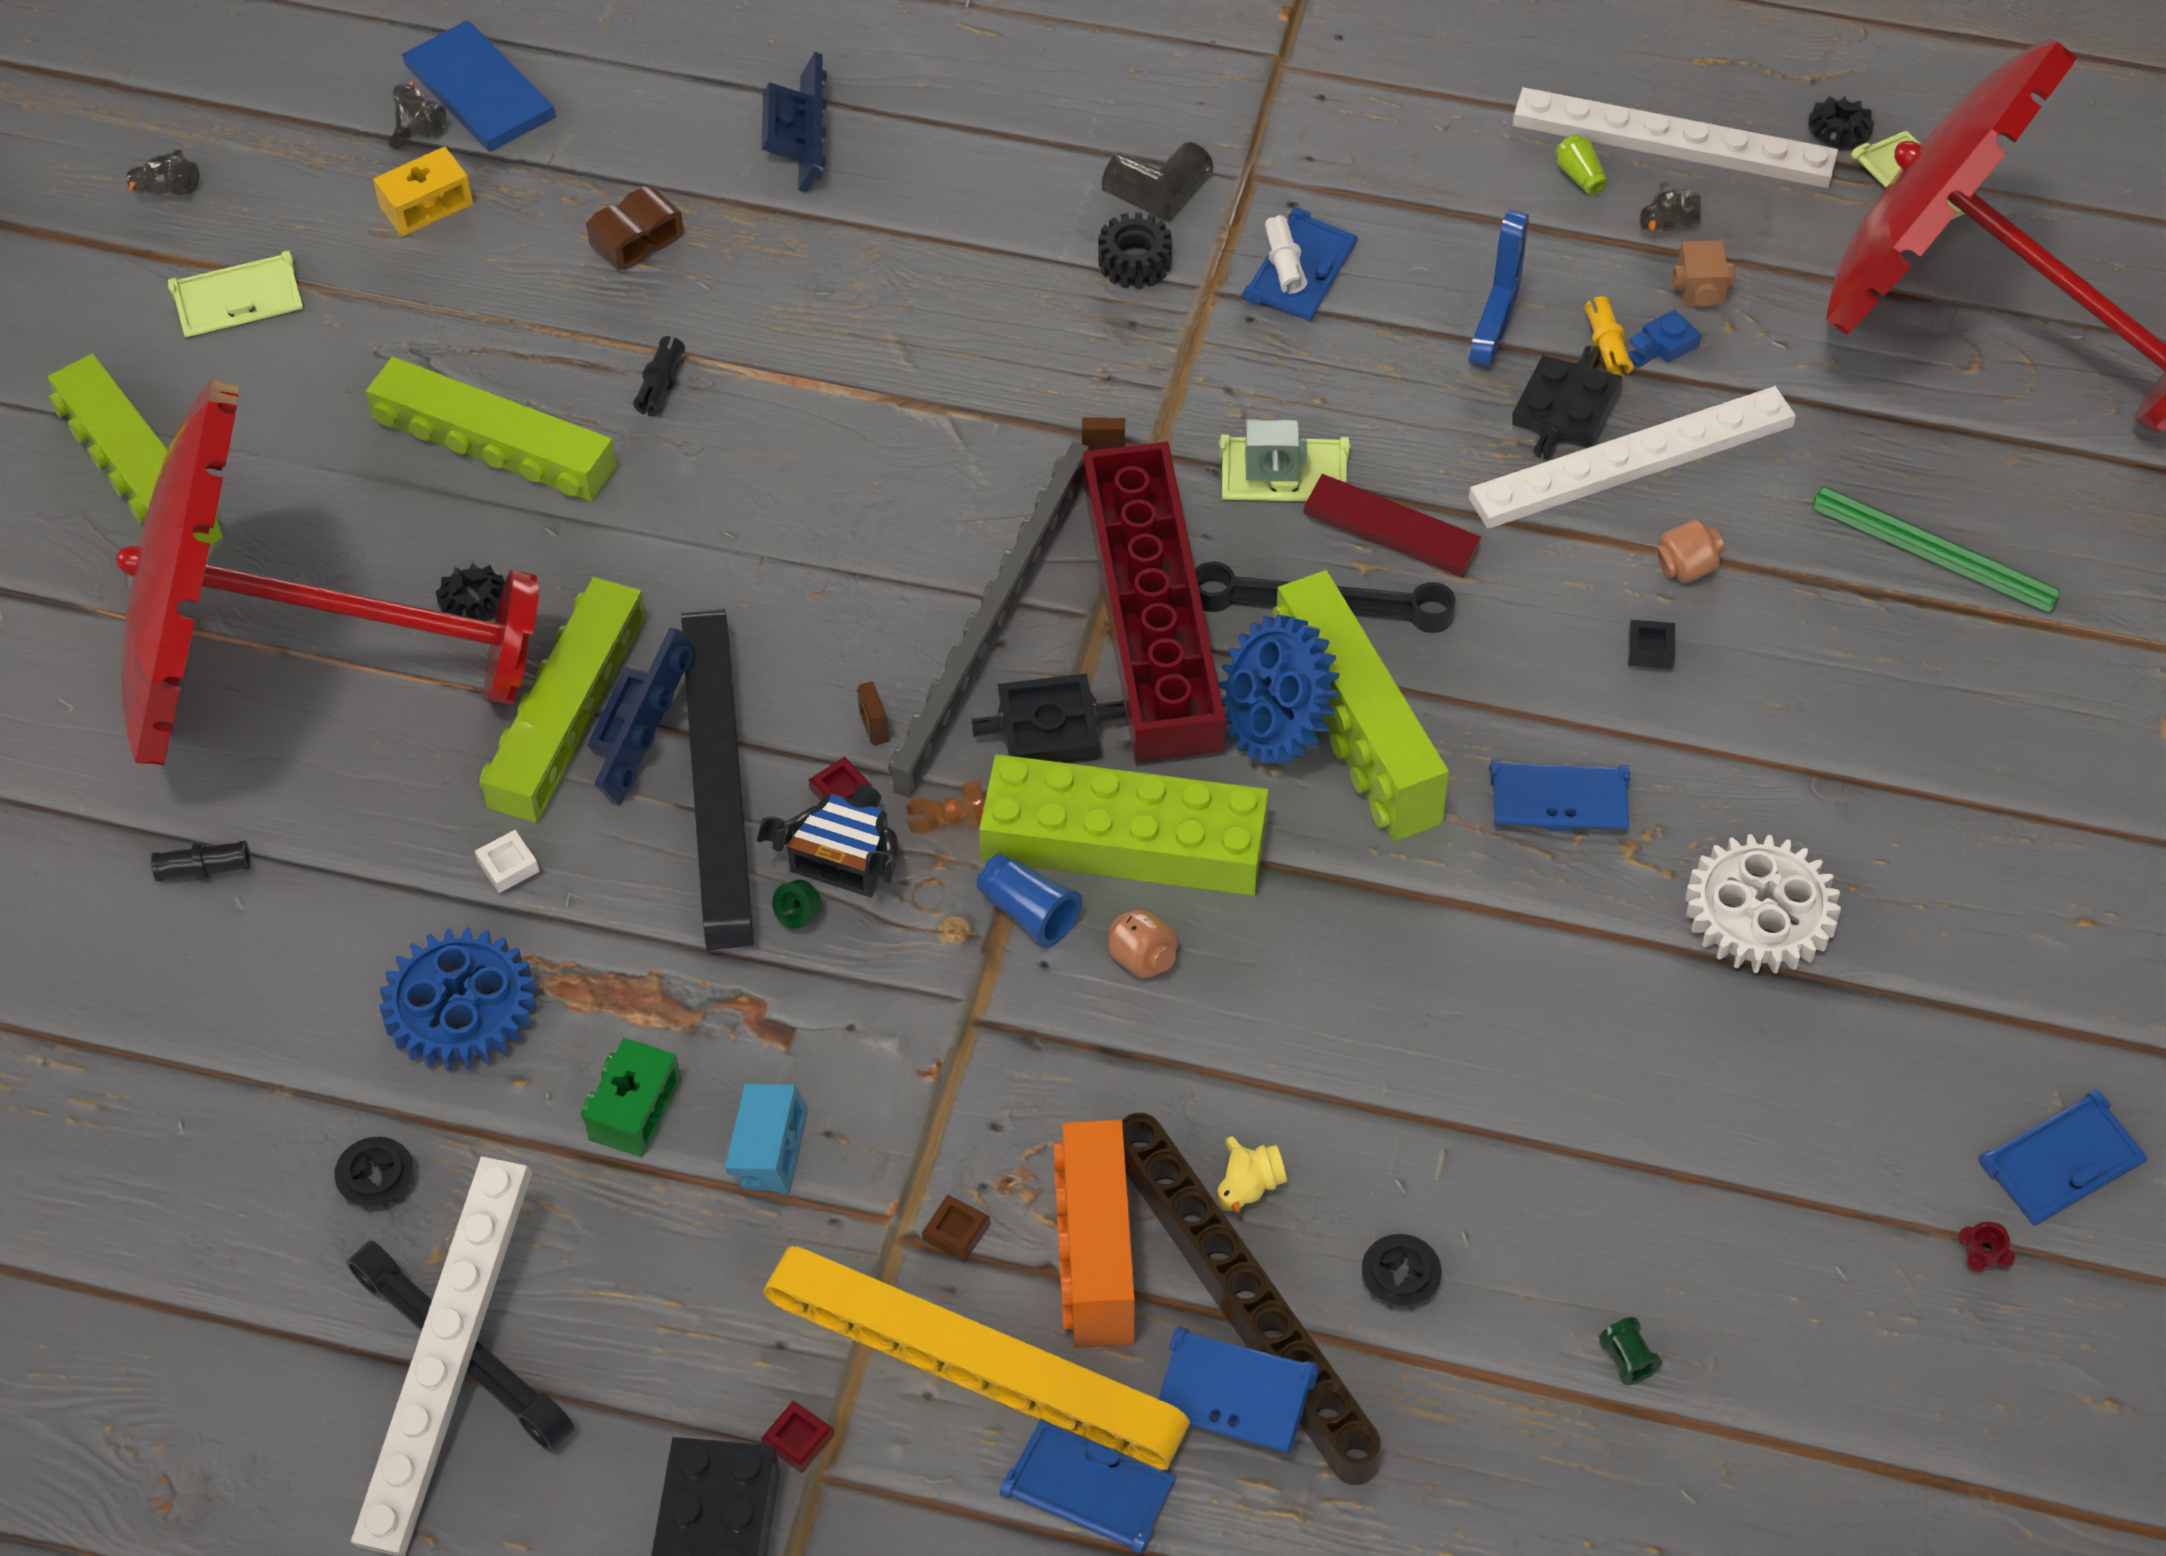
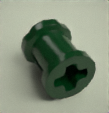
M1636 1317L1624 1318L1610 1325L1598 1337L1602 1348L1610 1350L1621 1369L1619 1378L1624 1385L1636 1384L1647 1379L1657 1372L1663 1363L1657 1353H1651L1640 1334L1641 1325Z

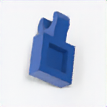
M1674 309L1645 324L1642 332L1631 337L1629 342L1636 349L1630 351L1628 355L1636 367L1647 364L1657 356L1662 357L1668 363L1699 347L1702 334Z

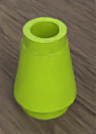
M1575 134L1566 138L1558 145L1555 150V154L1558 157L1557 165L1585 190L1589 196L1598 194L1608 185V180L1605 177L1591 140L1584 139L1581 134Z

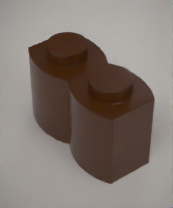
M645 186L629 193L620 204L611 205L597 211L586 223L589 244L617 270H625L635 266L646 258L651 251H658L671 245L684 233L681 211L653 186Z

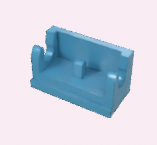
M744 1084L725 1165L728 1175L742 1177L741 1188L757 1191H779L780 1194H790L808 1108L796 1085Z

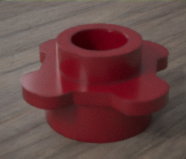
M1981 1222L1973 1228L1967 1226L1960 1231L1958 1240L1966 1248L1968 1254L1966 1264L1972 1271L1983 1272L1986 1267L2000 1266L2002 1268H2009L2013 1265L2015 1253L2009 1249L2010 1237L2003 1225L1994 1222ZM1982 1245L1990 1246L1991 1250H1984Z

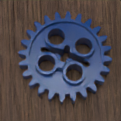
M1277 615L1276 618L1265 616L1263 617L1262 624H1250L1251 635L1243 633L1238 635L1241 645L1240 649L1230 647L1228 650L1234 659L1232 665H1222V669L1229 674L1228 680L1218 683L1221 689L1226 690V696L1221 699L1222 705L1228 709V712L1225 714V724H1232L1227 737L1228 739L1238 740L1236 749L1248 752V758L1275 764H1279V762L1291 763L1294 756H1306V745L1317 747L1316 731L1327 732L1329 730L1323 718L1325 715H1335V710L1328 703L1329 699L1339 696L1338 691L1330 689L1331 682L1339 678V673L1329 671V666L1336 660V655L1324 653L1330 643L1329 640L1318 638L1320 629L1308 626L1307 620Z
M466 927L462 937L455 939L451 929H446L444 941L438 942L434 936L429 934L427 935L428 947L422 949L412 943L410 945L413 955L411 959L402 956L395 958L399 971H386L385 975L389 986L380 988L383 1003L379 1005L388 1036H393L398 1050L407 1049L409 1059L412 1061L423 1054L426 1066L431 1068L440 1058L443 1059L446 1071H450L455 1060L462 1059L466 1070L470 1069L472 1057L479 1056L485 1064L490 1063L488 1051L494 1048L498 1052L506 1054L507 1049L504 1040L508 1038L520 1041L521 1035L518 1026L531 1025L528 1011L536 1009L533 995L536 993L534 979L531 977L532 974L528 961L522 962L518 948L509 950L506 938L504 937L492 944L489 931L485 930L478 939H473L470 928ZM461 968L459 971L448 973L450 970ZM499 990L494 994L484 995L489 991ZM425 1002H432L427 1006L418 1007L420 1004H423ZM462 1024H469L465 1028L455 1029L457 1026H460Z

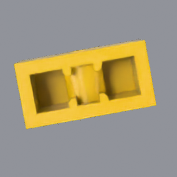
M445 146L373 178L379 207L401 237L473 204L468 175Z

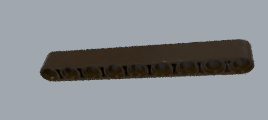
M1133 1113L1126 1116L1122 1120L1126 1174L1247 1348L1303 1363L1309 1361L1318 1364L1319 1372L1314 1390H1309L1300 1424L1332 1471L1342 1482L1350 1485H1361L1369 1482L1375 1476L1379 1463L1381 1439L1377 1430L1161 1124L1147 1113ZM1139 1140L1149 1144L1143 1147H1136L1130 1143ZM1162 1177H1169L1175 1181L1169 1184H1162L1156 1180ZM1188 1214H1195L1200 1216L1201 1219L1191 1222L1182 1219V1217ZM1213 1252H1222L1227 1254L1228 1257L1222 1260H1215L1208 1255ZM1240 1290H1249L1255 1296L1240 1298L1234 1293ZM1266 1329H1277L1283 1335L1270 1338L1261 1332ZM1324 1407L1332 1408L1339 1415L1333 1418H1325L1316 1411ZM1350 1448H1360L1368 1456L1354 1459L1349 1457L1345 1451Z

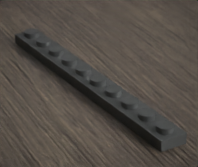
M1072 442L1065 457L1059 456L1052 471V480L1048 487L1043 486L1039 490L1035 501V510L1031 518L1023 519L1018 530L1017 543L1013 550L1007 549L1000 563L998 577L995 582L989 581L984 589L982 605L977 614L972 613L968 617L963 632L964 638L959 647L953 646L946 659L945 672L940 680L935 679L931 683L927 693L926 706L921 714L915 713L912 717L906 742L902 748L896 747L892 753L888 771L892 773L894 793L908 798L912 797L1083 486V451H1089V446Z

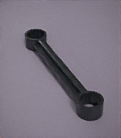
M1216 561L1205 562L1195 568L1202 607L1207 612L1225 610L1233 601L1277 605L1278 587L1290 583V581L1237 577L1229 566ZM1208 581H1217L1226 585L1227 588L1223 591L1212 593L1204 591L1199 586ZM1423 583L1413 593L1337 586L1353 613L1410 618L1416 628L1427 633L1442 632L1453 622L1456 602L1455 595L1448 586L1442 583ZM1425 602H1437L1442 604L1446 610L1441 613H1428L1420 609L1419 605Z
M369 1240L346 1261L349 1270L372 1295L378 1298L384 1297L422 1332L432 1300L402 1274L398 1265L382 1247ZM476 1341L467 1373L517 1417L521 1426L535 1442L545 1450L552 1452L575 1429L569 1417L550 1397L541 1392L538 1394L534 1392L480 1342Z

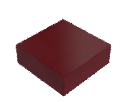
M845 756L808 779L810 790L820 800L829 794L851 800L857 786L868 785L872 787V784Z
M793 1400L761 1437L762 1445L775 1446L779 1458L800 1473H803L832 1439L834 1431L833 1427Z

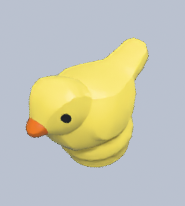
M1233 1136L1225 1139L1226 1146L1231 1155L1225 1179L1220 1183L1216 1192L1217 1201L1221 1209L1238 1213L1245 1203H1254L1259 1200L1265 1189L1275 1190L1276 1185L1287 1183L1283 1161L1277 1145L1266 1148L1264 1145H1260L1255 1150L1241 1146Z

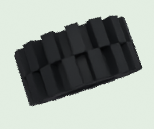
M1135 212V218L1129 219L1128 213L1121 214L1120 222L1113 217L1109 220V226L1104 224L1098 237V263L1103 276L1109 275V282L1115 285L1121 280L1122 288L1128 289L1129 283H1135V289H1143V282H1147L1148 286L1151 287L1156 285V278L1162 281L1166 277V271L1170 272L1172 239L1170 229L1166 230V224L1162 220L1155 224V216L1149 214L1145 220L1142 219V213ZM1130 247H1141L1148 251L1135 255L1125 253L1122 250Z

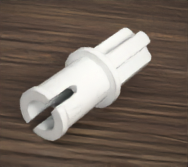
M1278 215L1275 218H1268L1265 226L1272 249L1269 252V260L1277 269L1281 290L1284 293L1287 291L1288 294L1297 293L1307 286V280L1299 258L1301 256V248L1298 244L1293 243L1288 222L1284 216Z

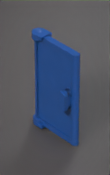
M1293 208L1287 222L1293 243L1298 244L1301 248V256L1299 258L1307 280V286L1297 293L1288 294L1287 291L1284 293L1280 287L1277 269L1270 262L1268 253L1250 285L1245 287L1242 295L1247 301L1261 306L1263 302L1310 321L1358 237L1311 218V213L1308 211Z
M1491 759L1489 771L1490 785H1493L1494 824L1545 826L1548 830L1571 831L1574 828L1629 829L1627 797L1630 777L1629 765H1619V767L1501 763V760Z
M2094 1089L2087 1093L2084 1099L1997 1149L1981 1154L1979 1162L1991 1179L1996 1177L2030 1223L2035 1226L2147 1161V1157L2109 1110L2111 1106L2109 1101L2099 1090ZM2070 1182L2075 1186H2079V1189L2071 1187Z
M1177 1327L1170 1343L1169 1350L1173 1352L1158 1399L1183 1411L1190 1419V1426L1290 1453L1309 1390H1314L1319 1372L1318 1364L1309 1361L1303 1363L1191 1333L1189 1329ZM1218 1411H1219L1220 1413H1218V1414L1215 1416V1422H1214V1421H1213V1415H1214L1215 1412H1218Z
M1040 1419L1015 1468H1010L1001 1484L999 1494L1009 1499L1014 1497L1129 1546L1133 1552L1142 1555L1148 1547L1152 1535V1527L1175 1483L1176 1476ZM1109 1464H1117V1466L1113 1468L1109 1467Z

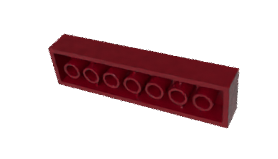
M1169 442L1083 451V486L1135 762L1224 752L1226 719Z

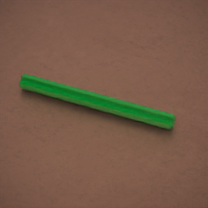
M1826 486L1821 487L1814 497L1812 505L1814 510L2042 611L2050 612L2059 598L2060 590L2052 585Z

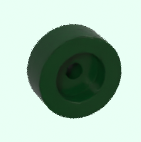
M801 879L782 884L776 889L772 899L773 911L782 925L790 929H798L817 920L821 911V897L811 883Z

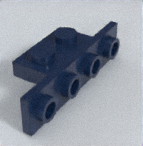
M818 52L813 53L800 76V92L771 82L768 83L763 92L762 150L799 161L798 191L805 193L814 178L819 179L826 163V157L821 155V148L826 136V127L822 126L826 99L822 98V90L826 82L827 71L823 70V54Z
M669 628L648 673L628 667L624 668L587 744L594 753L607 756L595 781V786L612 804L620 806L626 792L633 786L636 771L642 758L653 744L655 731L664 713L673 702L674 692L683 673L691 665L695 647L679 629Z

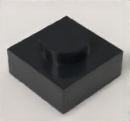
M1631 619L1628 632V666L1673 669L1675 659V623Z

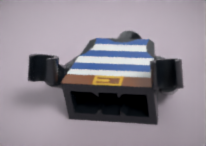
M868 785L857 786L851 800L834 794L825 795L817 806H811L787 821L778 817H765L761 820L756 840L760 843L762 841H772L773 849L781 852L784 845H787L790 872L870 898L874 893L878 876L884 877L885 883H892V875L899 868L902 861L897 835L892 829L888 828L887 813L877 808L882 798L881 794Z

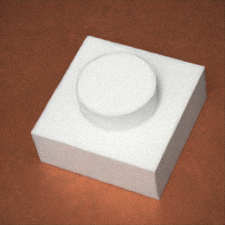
M516 830L474 851L477 862L498 893L540 872L537 860Z

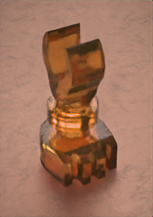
M980 781L964 783L962 787L963 800L956 801L955 797L945 798V803L925 798L911 800L906 805L909 816L927 815L921 819L908 821L910 831L915 834H927L938 826L943 825L946 821H949L950 825L959 824V819L961 818L967 819L968 826L980 825L985 804Z

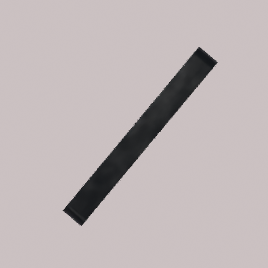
M726 609L681 613L682 633L695 647L691 665L685 672L706 950L754 946Z

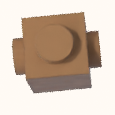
M1723 240L1681 242L1678 263L1673 266L1672 282L1674 290H1680L1683 307L1724 305L1727 288L1734 287L1735 271L1733 263H1727Z

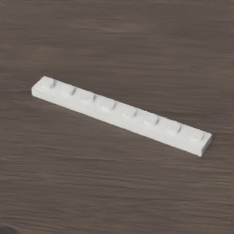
M1522 87L1513 119V126L1566 137L1581 134L1584 139H1589L1591 142L1828 189L1838 151L1835 148Z
M1774 386L1472 486L1469 490V500L1486 528L1489 529L1794 426L1796 415L1777 387Z
M482 1156L480 1158L351 1539V1543L358 1548L393 1556L406 1555L532 1176V1171L526 1165Z

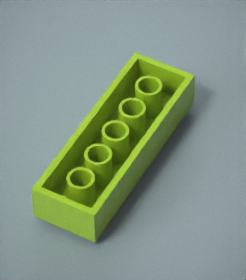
M1324 570L1279 586L1277 590V606L1273 608V617L1276 618L1277 615L1307 620L1308 626L1320 629L1318 638L1329 640L1330 643L1324 653L1336 655V660L1329 666V671L1339 673V678L1331 682L1330 689L1338 691L1339 696L1329 699L1328 703L1335 710V715H1325L1323 721L1329 729L1328 733L1330 734V743L1334 754L1338 759L1344 758L1350 768V777L1354 788L1360 794L1364 792L1370 802V811L1376 825L1379 828L1384 827L1392 841L1396 842L1443 824L1449 770L1328 571Z
M995 754L979 827L981 860L988 861L994 855L1001 853L1010 859L1020 860L1028 867L1255 896L1267 823L1269 789Z

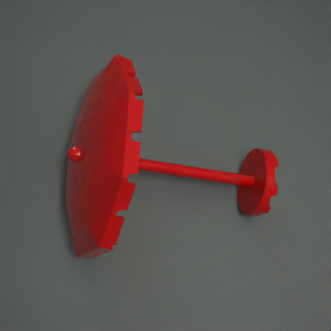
M2048 39L2021 52L1984 78L1947 114L1921 144L1908 140L1896 146L1894 158L1901 169L1867 213L1846 249L1832 284L1826 320L1845 335L1849 331L1851 332L1879 301L1871 291L1875 289L1885 296L1911 268L1912 264L1903 258L1902 251L1911 250L1921 257L1956 215L1957 211L1949 206L1948 200L2164 371L2143 399L2135 414V419L2147 429H2152L2157 434H2160L2166 428V344L1974 193L2006 155V152L1997 145L1998 135H2004L2015 143L2042 107L2032 99L2031 93L2037 94L2046 101L2078 58L2058 41Z
M212 379L195 399L167 450L145 518L140 546L130 545L124 547L116 555L118 568L124 574L133 577L123 641L122 696L127 737L135 763L164 766L172 725L159 722L172 724L174 722L181 690L179 681L184 676L195 618L180 614L177 606L181 601L199 602L202 586L490 644L484 683V700L513 706L517 687L521 686L525 672L529 634L533 635L540 588V583L537 582V575L516 570L509 571L500 598L495 623L206 564L210 543L197 540L193 534L203 533L209 535L210 528H214L223 477L212 475L206 469L222 471V467L226 466L240 386Z

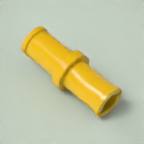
M1605 296L1595 297L1593 299L1598 310H1594L1590 300L1584 306L1585 313L1588 315L1594 332L1591 338L1593 345L1602 354L1606 372L1624 377L1620 365L1624 366L1627 374L1631 373L1634 367L1624 344L1626 339L1625 331L1616 322L1609 298Z

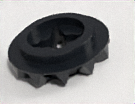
M1828 96L1824 103H1815L1813 111L1810 113L1808 124L1812 134L1821 142L1834 147L1848 148L1860 145L1870 137L1874 121L1871 120V110L1862 108L1861 100L1851 103L1847 101L1846 96L1838 101ZM1835 116H1840L1841 119L1835 120ZM1842 120H1849L1848 126Z
M473 562L469 569L460 570L455 567L450 577H441V587L436 591L439 609L444 613L483 621L491 619L497 615L505 585L502 574L497 575L490 565L482 569L478 568ZM471 586L472 589L478 590L479 600L477 601L474 596L472 597L469 593H465L464 587Z
M378 1136L365 1138L355 1142L341 1154L334 1171L335 1183L338 1191L343 1195L348 1204H358L366 1211L370 1206L377 1205L388 1208L390 1201L397 1196L405 1197L406 1187L410 1181L414 1180L413 1161L408 1150L394 1139ZM373 1161L374 1166H377L378 1170L383 1172L381 1173V1184L376 1186V1183L373 1184L370 1178H367L369 1177L368 1169L370 1167L368 1162Z
M1392 1234L1374 1242L1366 1251L1361 1267L1362 1283L1366 1284L1372 1299H1380L1388 1305L1389 1309L1395 1306H1407L1412 1310L1416 1304L1424 1300L1429 1302L1433 1293L1440 1285L1442 1272L1439 1257L1434 1249L1422 1239L1407 1234ZM1407 1258L1408 1274L1413 1277H1405L1403 1283L1397 1286L1394 1281V1273L1389 1270H1397L1399 1264H1402L1403 1259Z

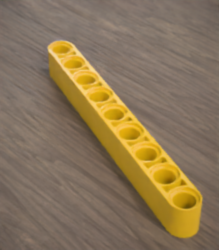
M791 1246L786 1249L763 1290L765 1297L772 1304L786 1312L1036 1419L1047 1421L1161 1470L1168 1469L1191 1423L1189 1417L1183 1411L1167 1402L799 1247Z

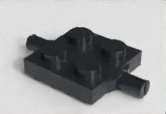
M1586 346L1578 363H1571L1542 355L1512 413V425L1533 430L1540 435L1537 444L1533 448L1536 456L1541 458L1543 453V459L1549 458L1557 441H1575L1590 446L1594 445L1622 388V375L1594 368L1601 356L1599 349L1593 347L1591 351V346Z
M1087 673L998 684L1000 702L998 716L971 718L973 737L1000 733L1002 740L1007 746L1008 756L1055 762L1100 756L1097 734L1099 721L1126 719L1124 700L1097 704L1089 689Z

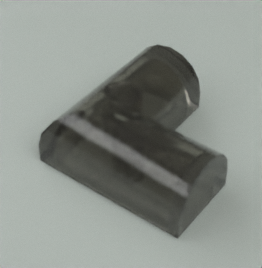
M1184 142L1159 170L1122 152H1118L1111 158L1105 168L1102 178V190L1170 222L1213 174V161L1203 147L1193 142Z

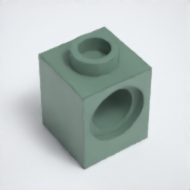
M1246 420V480L1298 481V464H1306L1307 438H1299L1298 420Z

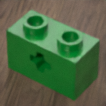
M623 1037L616 1053L611 1052L605 1059L601 1072L602 1080L596 1092H590L587 1095L582 1106L581 1118L585 1122L589 1141L642 1158L681 1080L677 1054Z

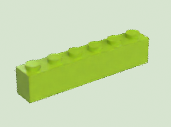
M92 353L47 376L53 391L52 394L48 395V399L59 418L68 417V426L79 444L87 442L90 446L87 450L99 470L104 468L108 470L109 474H107V477L117 495L121 497L126 494L130 499L127 501L129 508L136 520L141 524L145 522L156 480L167 449ZM217 517L215 518L214 528L209 530V535L203 533L193 534L197 540L210 543V545L223 539Z
M393 356L365 391L372 419H375L380 424L387 427L393 426L412 433L420 440H430L446 446L457 454H467L483 460L494 468H504L522 475L531 482H540L554 487L568 496H577L592 502L617 467L613 439Z
M593 577L585 592H580L577 595L573 606V614L567 625H562L559 628L555 638V647L548 659L545 658L541 661L533 688L530 693H525L522 696L515 721L511 728L507 727L504 729L500 737L497 754L492 763H486L482 769L479 785L483 789L488 809L538 823L646 619L642 590Z

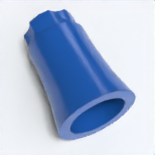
M1001 853L994 855L987 861L977 878V889L988 897L990 903L1016 921L1043 948L1052 947L1060 942L1073 928L1082 909L1083 901L1079 892L1060 885L1034 871L1020 860L1010 859Z

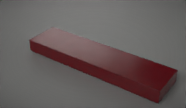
M1323 473L1304 505L1303 514L1460 577L1464 576L1480 546L1481 536Z

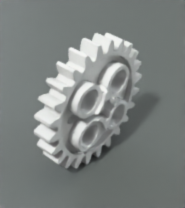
M1748 834L1745 846H1741L1733 837L1729 838L1727 851L1718 845L1713 846L1711 857L1702 855L1698 869L1692 870L1685 900L1688 901L1686 917L1694 918L1692 932H1705L1702 942L1703 947H1709L1714 944L1719 946L1716 957L1719 960L1730 953L1735 956V968H1739L1745 960L1751 961L1754 973H1758L1762 963H1768L1774 974L1778 973L1782 961H1785L1792 970L1797 969L1800 957L1811 963L1816 949L1824 952L1829 937L1833 938L1841 911V906L1837 905L1840 892L1838 889L1831 888L1834 878L1833 874L1819 875L1823 861L1821 859L1810 863L1805 861L1808 853L1807 848L1801 849L1796 854L1790 852L1791 840L1788 839L1780 848L1774 846L1772 835H1767L1764 845L1757 844L1753 835ZM1751 874H1757L1761 877H1755ZM1790 899H1796L1800 902H1794ZM1724 904H1731V905L1735 906L1736 908L1728 907V906H1726V905H1724ZM1763 929H1768L1774 931L1775 933H1768Z

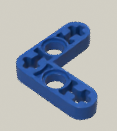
M1508 209L1505 214L1499 235L1494 283L1473 338L1469 363L1490 368L1495 358L1520 288L1529 224V214Z

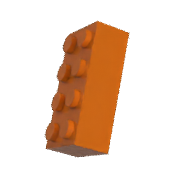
M1122 1120L1062 1123L1063 1142H1053L1063 1330L1073 1329L1074 1348L1134 1345V1285Z

